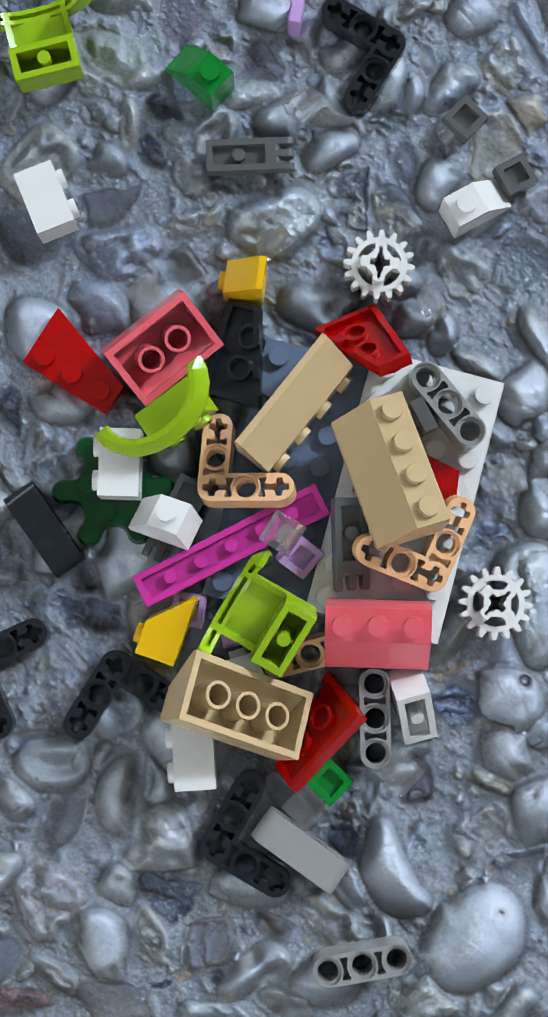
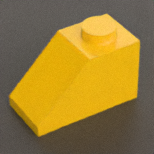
M259 255L227 261L226 271H220L218 280V291H223L224 302H228L229 298L263 307L267 281V256Z
M193 595L151 615L145 621V624L139 622L133 637V641L138 643L135 653L173 667L178 661L199 597Z

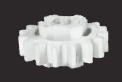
M380 230L378 237H374L371 231H367L365 241L359 237L355 238L354 245L356 249L353 247L347 248L346 255L351 259H345L343 262V268L349 269L345 273L344 279L345 281H354L350 290L354 292L360 289L362 291V300L369 294L373 295V303H377L380 296H384L385 300L390 302L392 292L401 296L404 291L402 285H410L412 279L406 274L414 273L415 266L408 264L412 261L414 254L413 252H404L408 244L406 241L400 244L396 243V233H393L390 238H385L384 230ZM374 248L370 254L361 256L366 250ZM388 250H390L391 252H393V253L396 255V257H393V256L388 252ZM378 256H380L383 268L379 278L377 277L378 271H376L375 266ZM360 275L365 276L371 285L365 282ZM396 276H398V278L394 282H392L389 285L383 286L386 280H388L389 278H396Z
M493 567L492 574L489 575L486 568L480 570V579L474 575L468 577L469 582L472 584L470 587L461 586L460 590L466 594V597L457 600L458 604L465 605V610L459 613V617H468L470 619L465 626L467 629L475 626L478 627L476 636L483 637L487 631L489 632V639L496 640L498 632H500L504 639L510 638L509 629L520 632L522 629L518 622L529 621L530 618L524 614V609L533 608V604L525 602L524 597L531 594V591L520 589L524 579L519 578L513 581L512 570H507L504 575H501L500 567ZM498 581L504 583L505 586L499 590L492 589L486 582ZM475 594L479 598L478 609L476 611H474L473 608V598ZM503 596L498 603L500 610L487 611L491 605L489 597ZM514 596L516 599L515 613L511 610V599ZM491 617H495L503 625L494 627L484 622Z

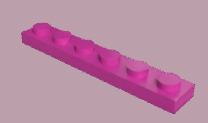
M314 483L297 492L295 500L287 507L265 508L191 546L189 550H183L132 576L146 606L149 608L296 531L330 515V512Z

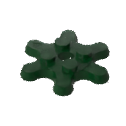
M81 438L76 444L75 451L83 462V472L75 480H60L56 482L51 491L53 499L59 504H77L83 509L84 521L78 528L77 538L85 546L89 547L98 544L104 531L113 526L124 529L132 543L136 545L145 544L149 536L128 528L141 501L100 499L97 496V491L92 490L93 470H98L99 458L93 455L94 438ZM143 470L142 499L159 494L169 497L175 486L174 482L164 476L158 478L150 477Z

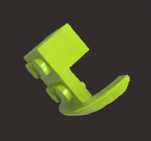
M56 0L32 9L0 13V32H6L10 47L8 53L15 81L22 93L85 78L70 16L83 10L92 0Z
M197 356L186 365L188 377L183 378L134 415L147 437L136 440L125 438L113 432L109 426H105L94 435L102 446L114 453L128 457H143L161 452L166 448L173 450L187 440L185 435L192 429L198 431L210 424L213 420L211 415L217 412L218 408L209 396L210 379L208 367L202 356Z
M267 550L252 555L211 621L197 650L211 654L218 638L222 634L252 651V662L281 678L316 622L317 607L257 574L261 568L263 569L271 555V552Z

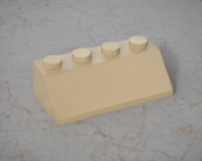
M322 333L235 441L237 451L264 473H271L273 470L279 473L290 459L287 452L294 444L301 446L312 431L308 428L315 417L321 420L333 405L329 402L336 391L342 394L353 380L350 376L353 365L325 334Z
M402 391L370 399L331 423L377 551L443 531L451 517Z
M193 650L168 687L159 721L276 761L298 760L314 693L203 651Z

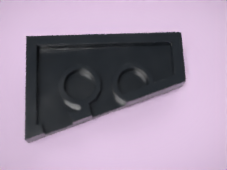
M229 298L217 336L224 345L210 355L207 363L210 379L209 396L261 410L263 309L256 304Z

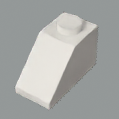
M491 179L472 182L444 197L439 213L455 239L511 209L512 206L497 180Z
M159 494L142 499L128 528L137 533L189 550L202 523V519L191 504Z
M412 669L387 671L386 673L390 681V694L404 744L409 745L438 737L431 692L423 671Z

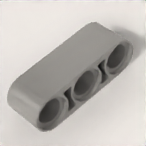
M425 361L417 364L408 378L410 392L416 399L420 396L423 397L437 425L453 445L461 450L475 448L486 435V426L483 420L435 363ZM422 372L428 373L433 379V385L422 387L418 384L416 375ZM440 399H449L454 404V413L445 414L441 412L438 407V401ZM462 425H469L476 431L474 441H467L462 438L460 434V427Z
M366 668L359 674L357 679V706L364 715L368 710L378 708L383 714V719L377 726H368L364 722L359 727L358 752L359 757L366 766L372 769H380L386 766L391 758L390 681L384 671L378 668ZM375 673L381 677L382 687L377 692L371 693L365 689L364 681L368 675ZM372 743H379L383 746L384 750L382 757L375 761L367 759L365 755L366 748Z
M272 806L269 807L250 834L259 844L330 894H332L351 866V863Z
M387 936L321 948L314 953L312 958V975L315 982L323 988H335L387 979L406 974L411 969L413 957L407 942L399 936ZM391 950H403V958L396 963L388 961L387 955ZM358 955H366L371 959L369 965L365 968H357L352 962ZM324 961H332L337 965L335 971L331 974L321 973L318 967Z

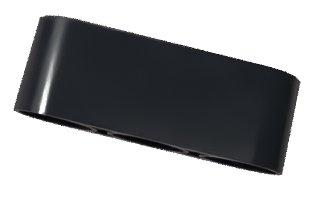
M32 480L3 499L9 511L57 578H60L86 560L76 541Z

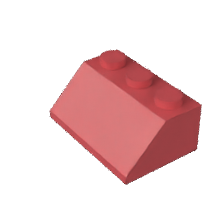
M177 289L100 349V351L146 407L187 374L186 365L199 355L204 360L207 359L224 344L186 293Z
M326 598L325 666L428 670L432 635V606L430 601Z

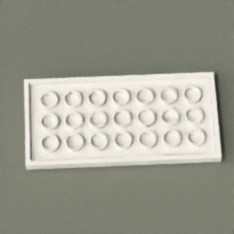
M412 359L413 364L383 377L368 370L359 406L370 399L402 391L408 405L409 402L416 399L408 388V378L413 368L422 361ZM438 366L483 420L486 426V435L475 448L461 450L453 445L439 426L434 432L424 437H421L419 431L418 434L427 455L460 471L457 495L468 498L474 504L504 383ZM422 372L416 375V380L422 387L433 385V379L428 373ZM440 399L438 401V407L441 412L445 414L454 413L453 402L449 399ZM462 425L460 427L462 438L467 441L475 440L476 431L473 427L469 425ZM345 463L342 467L334 498L357 497L356 493L352 492L353 484ZM461 504L459 507L453 506L451 508L455 518L457 516L463 517L465 511L461 509ZM330 513L321 550L325 554L316 565L307 602L317 607L318 613L325 614L326 598L430 601L432 606L431 643L438 644L462 548L447 583L439 591H426L370 568V588L368 590L360 589L359 576H357L356 590L348 591L346 577H343V591L335 592L332 574ZM453 523L452 525H446V528L452 529L455 532H457L459 529L458 527L453 526ZM442 534L438 537L436 548L439 552L443 553L450 550L453 543L449 534ZM428 536L398 545L421 554ZM371 541L369 554L383 559L385 553L377 551L373 547V541ZM399 553L393 557L391 565L394 571L400 572L406 569L409 562L407 555ZM417 566L415 571L428 579L427 583L430 579L436 580L438 576L434 572V567L431 571Z

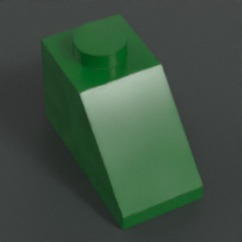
M186 45L166 67V71L213 112L235 89L234 72L208 50Z

